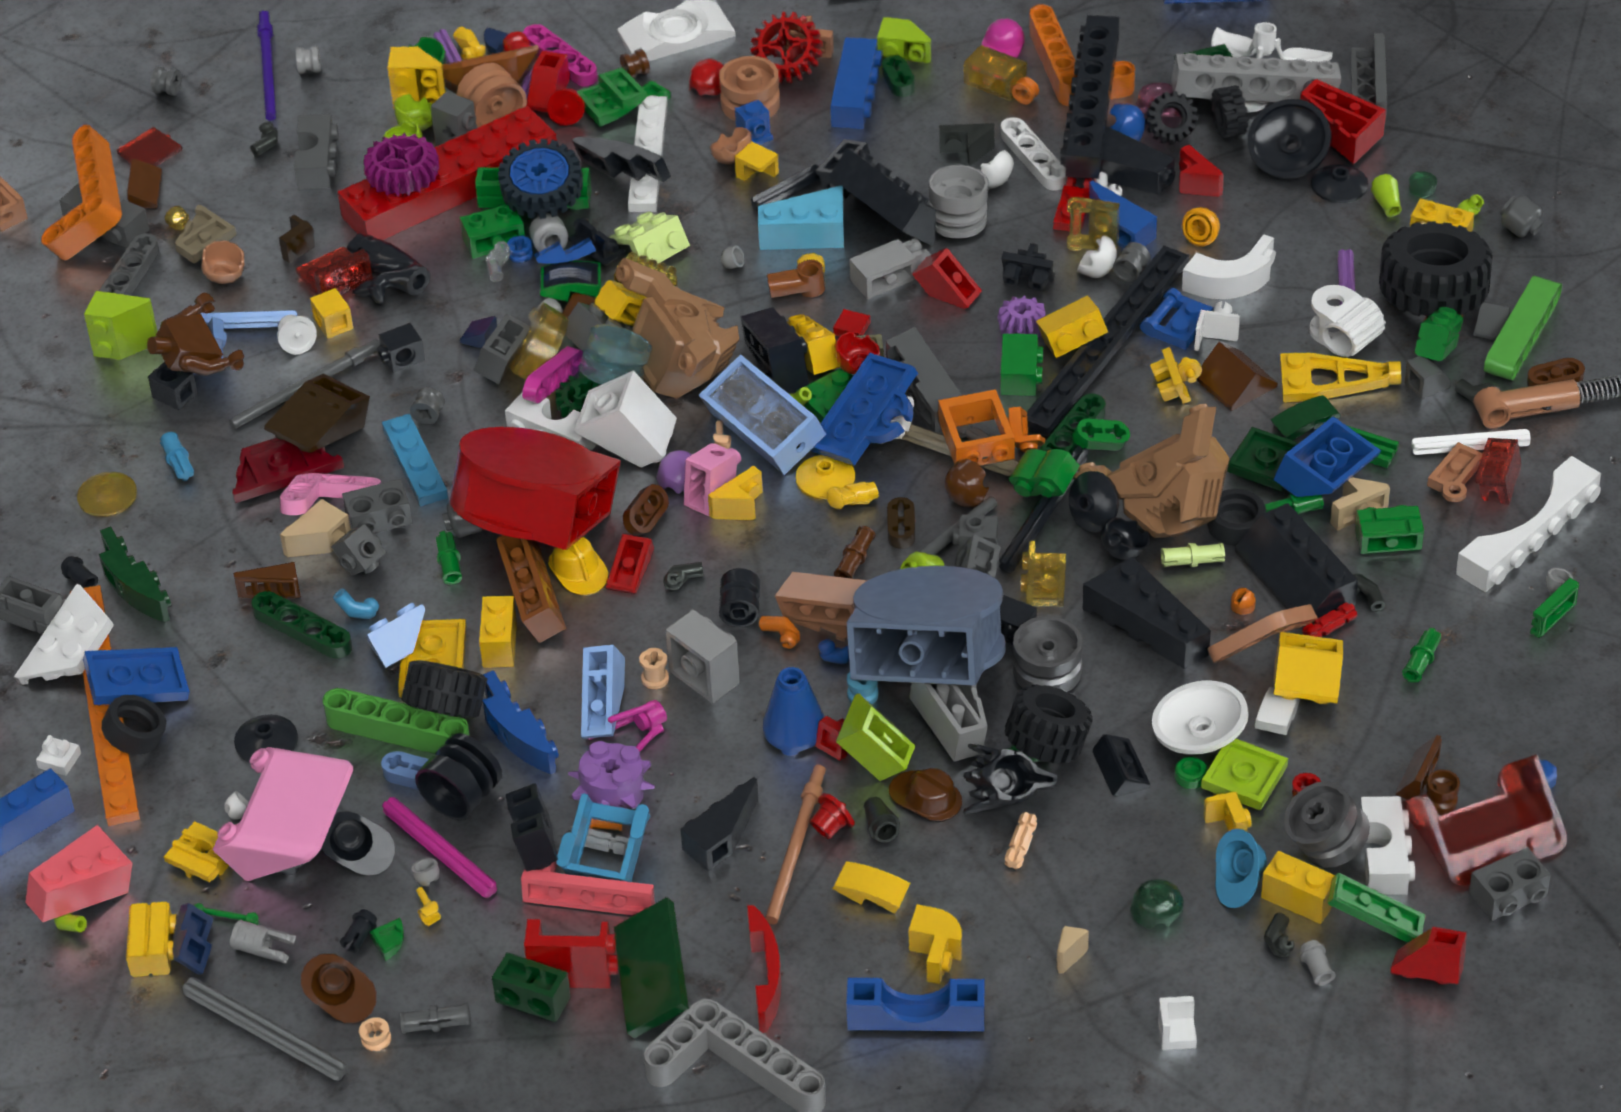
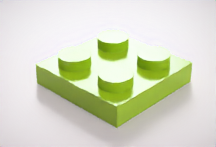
M1234 739L1231 743L1220 749L1202 778L1201 788L1215 794H1226L1236 791L1241 804L1261 811L1288 767V758L1242 740Z

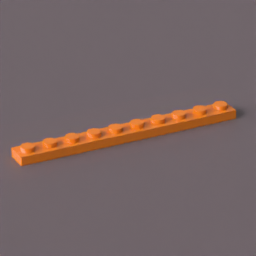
M101 586L83 588L105 613ZM109 634L98 650H112ZM84 670L83 678L108 826L140 820L129 753L115 748L105 738L101 729L102 720L110 704L94 705L86 670ZM119 717L120 721L124 724L123 717Z

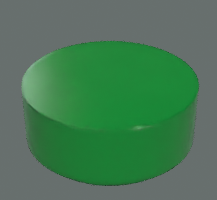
M1183 758L1175 766V780L1184 788H1199L1202 784V778L1207 772V766L1199 758Z

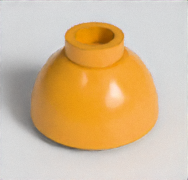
M1198 207L1189 210L1184 215L1182 231L1185 238L1191 244L1204 247L1211 244L1217 238L1220 231V222L1213 211Z

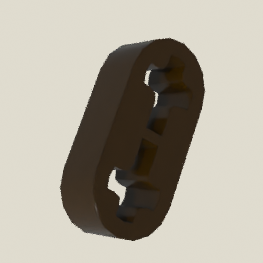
M905 497L894 498L887 506L888 541L892 547L905 549L912 546L915 542L914 503ZM898 511H904V516L898 517ZM898 529H904L905 535H898Z

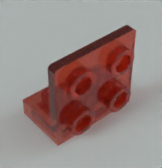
M340 247L296 268L297 275L315 295L334 288L343 295L355 289L363 282L373 279L369 255L364 249L351 254L345 247Z

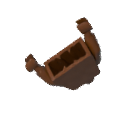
M206 292L197 296L195 305H189L178 314L163 320L156 336L150 337L147 342L148 352L150 354H161L167 367L172 371L191 372L202 376H209L225 371L227 367L239 371L244 366L242 350H236L228 357L222 358L223 353L200 314L201 312L211 313L215 310L211 303L215 302V300Z

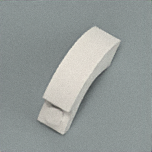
M1264 234L1247 255L1236 260H1217L1196 252L1183 269L1182 291L1209 299H1233L1259 290L1270 280V269L1276 256V251L1273 250L1274 238Z

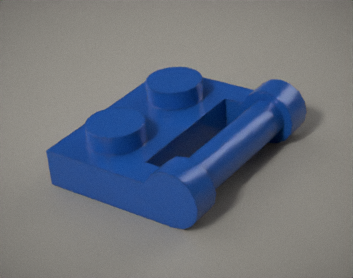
M1170 288L1164 294V300L1153 314L1141 322L1140 329L1148 336L1186 350L1195 339L1196 326L1201 310L1213 311L1214 307L1185 297L1176 288ZM1172 307L1178 309L1165 326L1159 325Z

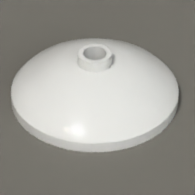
M1211 680L1191 682L1174 689L1161 699L1153 712L1152 726L1156 738L1166 748L1183 754H1206L1225 747L1241 734L1248 721V706L1242 693L1227 683Z

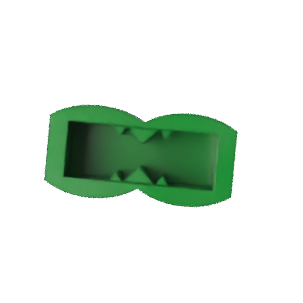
M1029 449L1024 452L1008 480L1014 486V490L1024 497L1038 496L1040 494L1045 497L1061 496L1064 494L1080 465L1065 450L1051 449L1045 452L1038 449Z

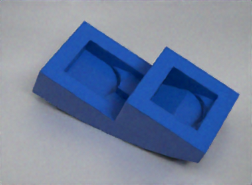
M588 237L566 250H563L560 242L557 241L537 252L534 256L538 263H562L587 256L595 252L596 249Z

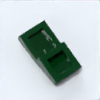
M1323 395L1298 403L1279 413L1271 421L1284 438L1294 441L1310 429L1315 431L1331 417L1334 416L1339 419L1341 415Z

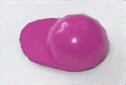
M1009 18L994 21L987 28L980 46L982 58L1001 63L1016 60L1025 41L1022 27Z

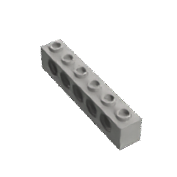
M1188 53L1176 54L1171 84L1173 91H1178L1177 95L1183 93L1189 98L1211 99L1214 89L1237 85L1242 90V97L1245 98V101L1277 102L1285 99L1300 100L1301 92L1315 79L1339 89L1342 78L1338 63L1330 61L1263 59L1248 56H1209Z

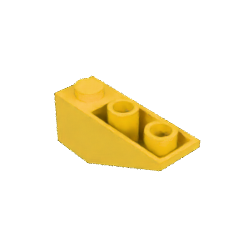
M804 314L793 315L788 318L789 321L787 323L789 326H793L799 337L802 336L806 342L807 353L804 354L806 370L816 375L840 367L836 359V339L834 333Z

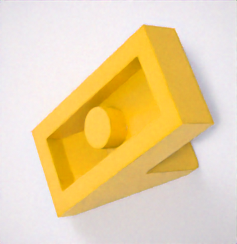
M753 465L708 494L709 516L712 519L754 520L756 518L754 499L763 493L762 472Z

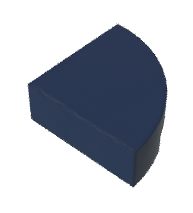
M489 27L486 28L484 42L491 54L501 53L504 50L502 44L508 33Z

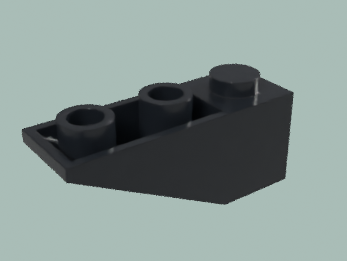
M752 777L744 784L738 785L733 792L722 800L714 802L708 810L695 819L689 820L680 829L682 850L708 872L734 853L759 800L757 779Z

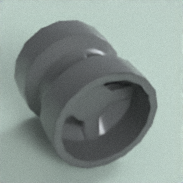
M1128 243L1122 251V255L1113 264L1115 274L1124 281H1135L1142 273V269L1151 260L1149 250L1140 243Z

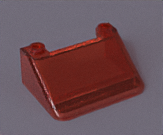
M1537 754L1508 763L1500 769L1497 783L1501 788L1502 794L1438 816L1435 806L1428 799L1427 794L1402 801L1405 810H1408L1409 820L1454 884L1459 886L1470 885L1472 872L1528 847L1539 860L1562 851L1566 846L1567 833Z

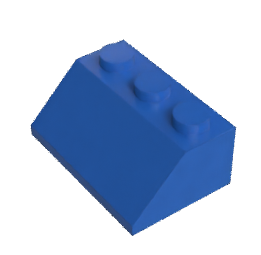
M1333 416L1284 455L1273 480L1296 497L1331 494L1375 459L1381 450Z

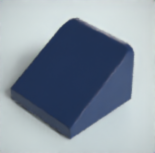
M491 316L472 321L461 337L460 343L482 348L498 326L497 318Z

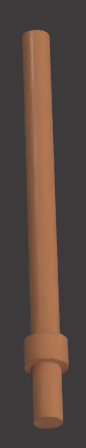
M815 765L813 767L809 782L804 785L801 794L803 801L765 916L769 924H777L814 806L819 803L818 797L823 792L821 784L826 769L822 765Z

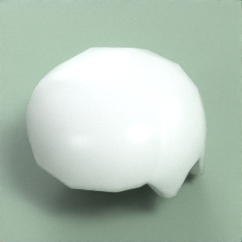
M1006 150L1000 151L989 163L981 164L982 169L980 171L987 177L988 189H994L1003 185L1013 170V158Z
M1104 235L1101 239L1096 240L1099 245L1098 250H1087L1077 268V272L1096 279L1102 278L1112 269L1117 258V251L1112 239Z

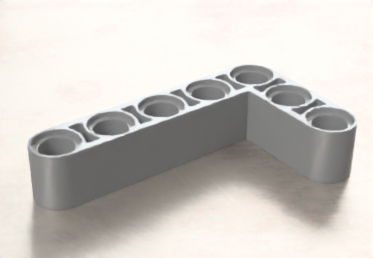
M701 999L692 1004L688 1010L649 1044L644 1051L646 1078L651 1085L656 1087H665L673 1083L709 1049L799 1112H821L826 1104L825 1080L820 1072L711 999Z

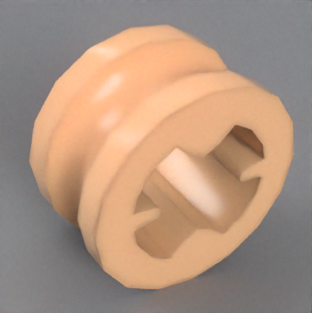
M379 1017L365 1020L359 1027L361 1043L367 1050L380 1051L390 1044V1028L384 1019ZM374 1031V1037H369V1034ZM376 1031H381V1035L376 1037Z

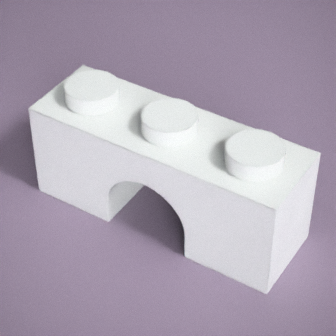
M521 393L505 410L507 427L527 428L555 434L572 440L590 451L597 445L577 434L574 430L581 412L573 410L563 419L552 420L548 398L537 404L523 399Z
M1401 796L1361 797L1360 808L1368 816L1370 824L1366 843H1375L1383 846L1366 849L1364 867L1366 886L1384 895H1406L1408 893L1409 881L1415 880L1414 861H1408V855L1412 853L1411 835H1405V829L1409 827L1408 810H1402Z

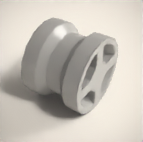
M312 46L311 49L306 50L302 47H297L298 73L305 74L306 71L311 70L315 73L321 72L319 47Z

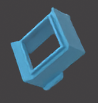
M582 793L571 833H565L562 837L557 855V865L569 875L632 882L646 824L651 817L648 806L638 804L635 811L593 803L588 794ZM592 819L631 826L630 837L620 872L580 865Z

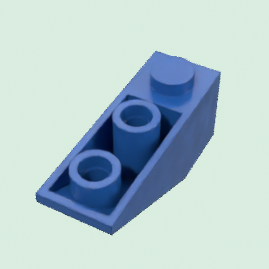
M1095 181L1089 182V204L1114 244L1124 249L1130 242H1137L1147 246L1156 239L1157 216Z

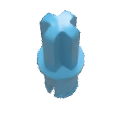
M167 432L160 438V444L166 453V462L173 467L177 478H181L182 481H188L189 477L194 475V470L188 460V450L182 447L175 432Z

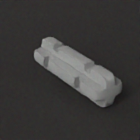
M573 825L569 827L568 832L571 833ZM589 828L584 847L610 852L611 849L614 854L624 856L629 837L619 834L613 837V833Z

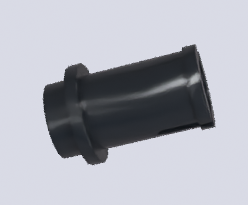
M69 556L62 562L61 570L65 578L72 579L75 583L81 585L82 588L97 585L98 577L83 565L84 562L81 558Z
M365 909L354 913L352 917L353 923L340 940V945L343 948L348 943H351L347 950L351 953H358L370 931L377 928V917Z

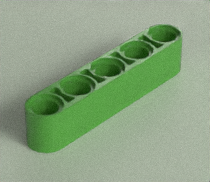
M1535 275L1532 276L1489 350L1484 364V372L1511 381L1515 379L1559 301L1562 291L1561 283Z
M343 688L331 689L323 695L322 701L327 725L334 730L436 754L438 749L444 745L452 734L461 733L469 735L468 723L461 717L430 712L405 703Z

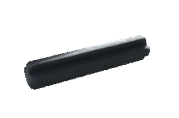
M813 164L754 195L751 198L752 207L758 211V206L783 200L820 180V176L816 174L818 165Z

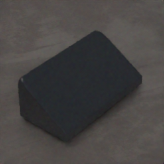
M1103 734L1093 747L1092 752L1112 795L1120 796L1148 789L1151 784L1130 739Z

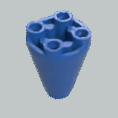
M788 667L779 673L763 718V734L771 745L781 749L782 753L788 756H794L799 751L816 745L819 721L825 717L807 677L799 668Z

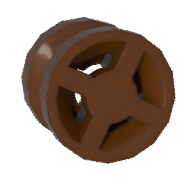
M643 49L635 50L634 54L629 55L625 53L620 55L621 67L633 79L636 75L642 74L644 76L650 73V64Z

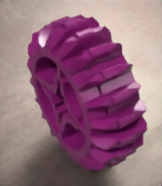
M393 133L391 138L383 137L382 142L375 141L373 147L367 148V154L364 155V175L370 183V187H375L377 192L385 191L387 196L392 193H396L397 197L402 193L410 195V192L413 191L420 193L421 187L429 188V183L434 182L436 175L439 174L438 153H436L432 142H427L425 137L418 138L416 134L407 136L403 133L402 136H396Z

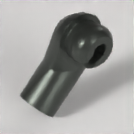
M266 121L259 126V130L262 133L261 139L250 145V150L256 157L273 148L278 142V130L274 128L271 121Z
M702 562L673 565L663 578L664 586L669 590L675 591L680 589L689 578L703 577Z
M1275 913L1264 933L1265 942L1272 953L1279 957L1288 956L1295 946L1293 939L1288 941L1289 936L1284 935L1290 920L1283 913Z

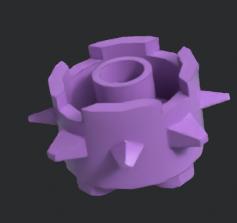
M604 741L594 742L580 759L578 771L568 772L569 776L579 780V787L571 796L574 800H580L582 793L588 794L593 803L635 809L643 800L644 790L655 788V785L644 780L643 775L649 769L651 763L649 760L641 759L640 751L635 746L606 743Z

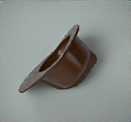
M938 768L909 770L900 773L889 785V795L895 803L932 821L951 819L958 814L962 807V796L959 790L954 786L951 777L945 771Z
M323 953L313 957L305 964L301 973V986L304 994L332 1017L344 1023H356L365 1020L373 1012L377 999L374 984L365 973L349 961L336 954Z

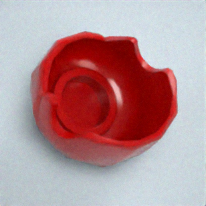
M706 58L696 62L690 70L689 89L695 88L700 96L704 94L711 96L721 94L720 71L724 65L713 58Z
M849 331L839 336L835 343L837 363L843 371L850 374L857 372L869 353L881 356L879 345L871 340L869 335L860 338L853 331Z

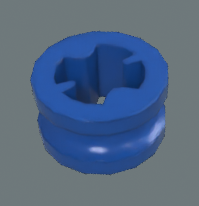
M516 236L507 242L508 257L512 262L524 263L533 257L532 241L528 237Z

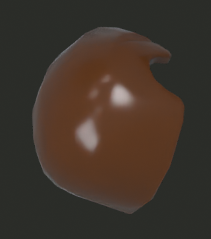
M969 459L958 460L949 469L945 478V488L949 498L956 504L966 508L977 507L981 504L989 490V487H984L983 480L986 476L984 469Z

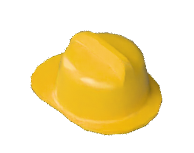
M582 537L568 550L554 547L553 553L549 557L548 565L564 588L577 595L594 594L604 588L608 581L609 572L589 540Z

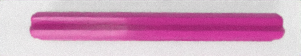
M390 797L387 801H384L382 804L384 814L481 896L489 898L492 894L496 893V881L397 798Z

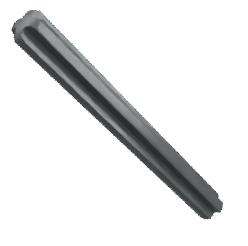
M190 977L183 984L182 989L185 996L333 1080L339 1081L346 1074L347 1064L344 1061L197 978Z

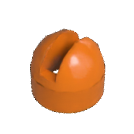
M1242 587L1233 592L1230 604L1233 612L1239 615H1248L1255 610L1256 598L1252 591Z

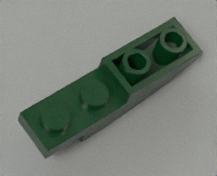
M111 526L100 530L105 552L100 553L99 557L103 574L111 587L121 598L138 611L164 623L170 621L167 608L172 606L165 589L160 591L159 587H161L156 571H149L144 560L136 563L133 555L127 556L128 549L123 537H117Z

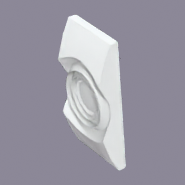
M686 0L676 8L662 13L644 12L617 29L618 36L629 54H634L635 50L641 48L646 53L648 61L736 36L734 28L717 2L711 0Z

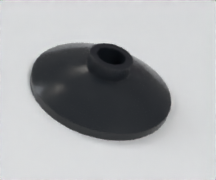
M1332 164L1316 171L1312 178V188L1324 200L1334 203H1349L1360 199L1366 193L1368 180L1362 171L1353 166Z
M1088 471L1082 473L1074 480L1069 492V508L1075 522L1086 531L1099 532L1111 518H1116L1119 509V497L1115 485L1108 476L1098 471Z
M273 714L260 715L251 718L241 725L235 734L234 745L238 755L250 763L251 756L261 748L272 747L293 751L298 742V733L295 725L285 717Z

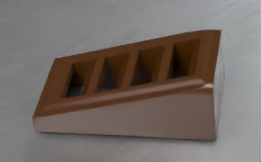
M295 562L233 573L238 598H253L256 594L263 591L274 592L285 599L301 598ZM245 582H251V586L245 587Z

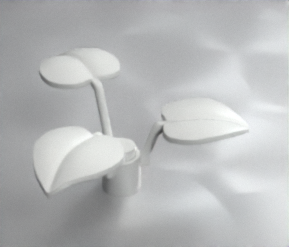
M1261 22L1255 26L1253 40L1242 35L1225 32L1218 27L1215 29L1212 38V46L1225 44L1233 57H1250L1257 53V58H1262V55H1270L1275 47L1281 60L1330 61L1333 52L1305 48H1289L1282 52L1280 46L1281 39L1276 38L1277 27L1269 22ZM1246 101L1245 107H1247V112H1256L1265 108L1269 102Z

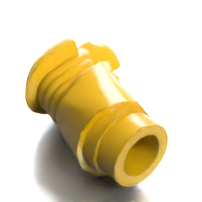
M462 26L455 30L453 38L462 49L463 53L461 56L463 60L485 55V46L479 44L471 29H466Z
M873 481L849 484L843 488L832 487L827 492L829 505L840 510L845 505H868L872 500L878 499L879 496L877 486Z

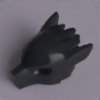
M968 744V748L984 757H976L972 761L971 766L977 768L965 772L963 777L977 788L969 791L970 796L982 801L968 806L963 810V813H977L998 807L1020 804L1029 799L1036 790L1054 789L1058 781L1057 774L1038 768L1027 755L1020 751Z

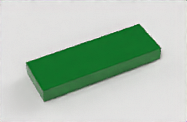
M1337 873L1332 878L1328 905L1407 943L1423 933L1425 914L1343 874Z

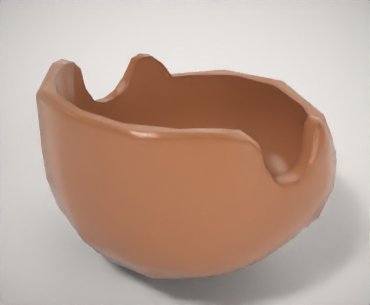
M737 127L730 137H726L721 133L717 142L712 143L710 146L711 155L722 164H735V155L752 142L751 132L747 128Z
M225 240L210 243L203 250L201 262L203 274L214 283H234L244 270L243 250L235 243Z

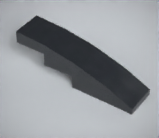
M575 137L572 139V143L581 161L612 178H615L621 172L637 181L646 174L662 183L671 178L663 157L645 148L602 138Z

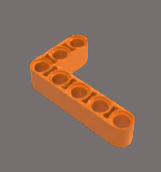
M1044 4L1035 5L1029 11V35L1060 104L1069 107L1070 95H1075L1071 93L1072 78L1078 77L1074 76L1075 58L1053 9ZM1116 61L1110 100L1128 97L1134 93L1135 66L1129 61Z
M88 124L78 128L72 137L82 203L49 226L41 237L42 244L61 260H68L113 228L122 216L109 142Z

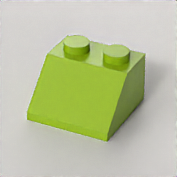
M96 291L84 312L93 356L122 360L147 349L148 339L155 337L158 332L150 298Z

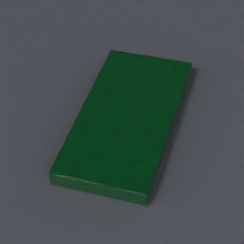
M668 897L614 926L627 1034L633 1038L644 1034L689 1009L674 902Z

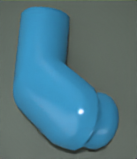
M344 588L338 590L333 596L334 601L352 618L372 619L376 616V612L380 607L378 601L374 598H366L364 603L356 602Z

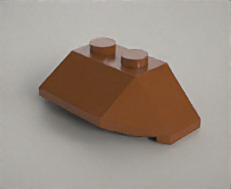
M538 45L442 64L445 88L456 94L458 85L463 77L474 67L484 63H496L503 66L520 85L538 58Z

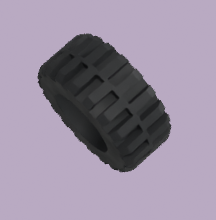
M1419 222L1412 224L1411 227L1404 226L1397 232L1394 231L1382 246L1379 276L1380 290L1391 305H1396L1403 312L1409 311L1414 316L1424 315L1428 318L1439 307L1452 308L1456 310V314L1465 315L1469 310L1472 312L1477 309L1488 297L1493 261L1492 251L1487 242L1480 238L1479 234L1474 231L1469 232L1466 227L1460 225L1456 227L1452 226V223L1446 222L1443 224H1437L1436 222L1421 224Z

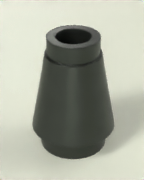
M876 796L868 798L864 803V809L870 836L883 843L892 841L899 834V819L885 805L881 798Z

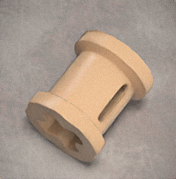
M649 648L642 652L639 657L640 665L643 667L641 674L642 684L652 690L665 687L669 682V673L665 669L668 662L667 654L659 648Z

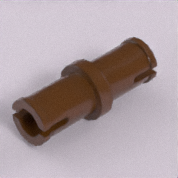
M858 527L853 540L845 546L842 552L843 558L834 571L835 577L853 579L859 565L865 562L867 558L866 552L876 537L875 532L870 527Z

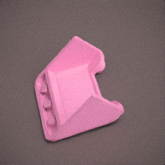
M272 747L258 749L251 756L250 763L251 768L255 772L261 773L243 817L240 823L233 824L232 822H227L219 829L218 839L212 850L245 881H251L309 862L318 854L324 843L353 773V765L348 760Z

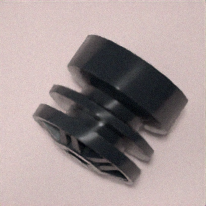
M456 733L452 734L444 745L438 749L436 756H432L415 775V781L420 794L437 812L459 821L467 819L480 804L482 798L486 797L502 779V769L497 758L484 744L469 735Z

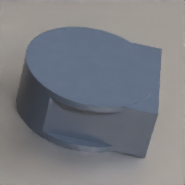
M955 566L905 568L881 574L866 581L854 593L853 602L855 610L847 621L851 680L976 685L983 671L998 663L1006 651L1005 638L1001 633L1000 605L1003 601L1001 584L994 577L981 571Z

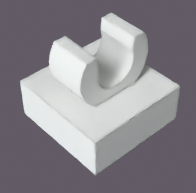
M48 735L42 744L43 750L37 757L36 762L39 769L48 770L51 768L55 773L67 776L81 755L80 746L70 743L65 739L60 740Z

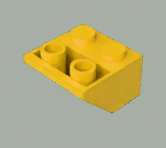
M419 47L390 48L387 69L393 110L394 102L403 95L410 94L415 101H420L425 97L427 102L433 104L446 92L441 62Z
M1280 632L1274 664L1273 695L1289 700L1297 698L1308 699L1318 704L1338 703L1343 661V640Z

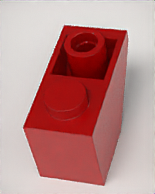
M541 51L533 66L526 106L528 105L535 111L548 113L547 103L550 95L556 90L566 89L570 81L567 54Z
M1438 927L1430 928L1396 951L1390 973L1410 979L1434 980L1440 984H1458L1464 968L1467 932Z

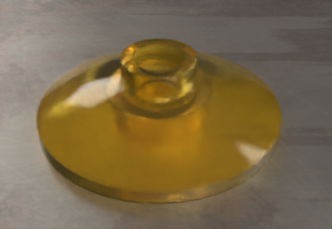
M120 472L96 474L84 481L77 492L80 508L90 515L100 517L112 516L125 511L134 503L137 497V487L134 480Z

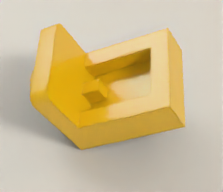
M1236 791L1205 798L1203 814L1205 823L1224 820L1228 831L1233 829L1247 831L1252 826L1249 810L1247 808L1243 809Z

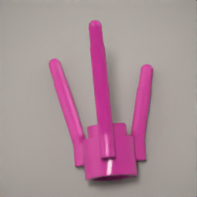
M651 700L642 706L608 717V722L617 721L615 730L635 722L640 730L650 731L635 746L641 751L656 735L664 731L661 724L667 721V714L659 701Z

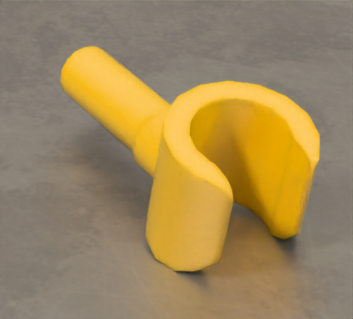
M419 887L416 892L423 907L418 910V915L422 922L429 927L439 921L441 915L438 912L437 902L435 900L431 901L424 888Z

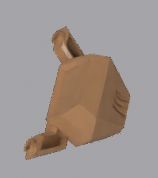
M622 258L620 265L616 269L617 280L627 290L647 297L643 300L635 320L627 354L654 393L678 399L709 381L728 366L736 344L739 342L738 325L727 329L719 327V323L716 321L723 317L724 307L674 287L668 277L662 272L627 258Z
M1204 403L1190 408V414L1183 418L1180 434H1175L1120 462V469L1112 472L1104 465H1095L1094 462H1089L1079 466L1078 473L1074 475L1073 479L1075 480L1079 475L1088 471H1098L1105 474L1116 487L1119 501L1122 500L1123 513L1131 520L1137 521V525L1148 531L1152 537L1163 538L1184 535L1217 518L1230 459L1216 438L1211 436L1217 407H1208Z

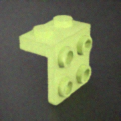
M652 212L643 213L636 218L637 222L631 225H621L614 229L615 234L609 236V238H614L617 244L630 245L636 262L649 268L690 246L678 215H666L665 212L652 214Z

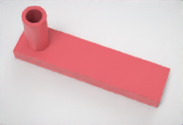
M556 861L543 869L530 871L524 869L521 876L523 902L631 916L655 904L654 885L555 873L558 866Z

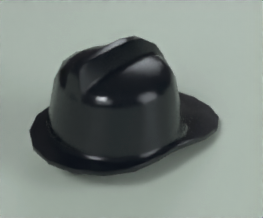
M350 811L337 812L321 847L324 853L332 860L356 873L366 876L377 875L385 871L393 862L395 856V843L390 833L382 826Z

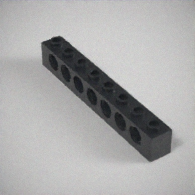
M1087 15L1086 25L1080 26L1079 42L1083 43H1078L1077 59L1080 60H1075L1074 76L1078 77L1072 78L1071 93L1075 95H1070L1069 111H1072V113L1067 112L1066 129L1070 130H1064L1063 147L1067 148H1062L1060 164L1066 165L1065 177L1099 179L1119 42L1120 17Z

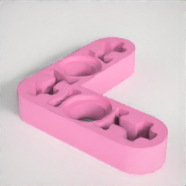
M320 473L300 474L292 480L280 495V512L285 515H301L310 509L318 497L342 498V493L381 484V480L363 476Z

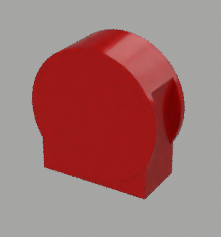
M519 427L477 429L465 434L460 440L450 494V505L460 517L482 529L508 537L535 540L568 550L611 514L621 460L590 451L572 440L539 430Z

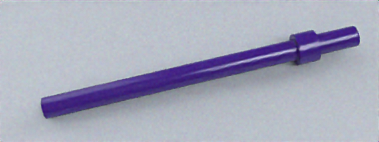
M262 10L259 12L257 36L261 44L265 118L268 121H274L276 119L271 48L273 26L270 23L269 12Z

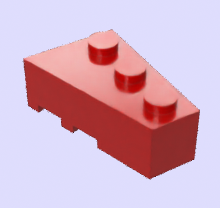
M1315 79L1301 92L1300 100L1315 105L1327 118L1331 129V146L1351 163L1355 164L1384 135L1386 109L1318 79Z

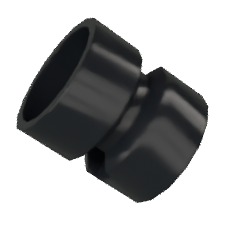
M735 568L723 574L720 581L719 617L727 625L746 627L757 621L759 617L760 578L756 573L744 568Z

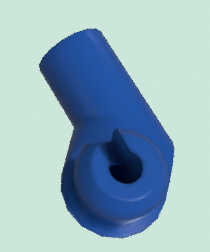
M830 639L822 640L818 644L819 656L824 661L838 664L849 662L848 645L843 648L835 647L834 641Z

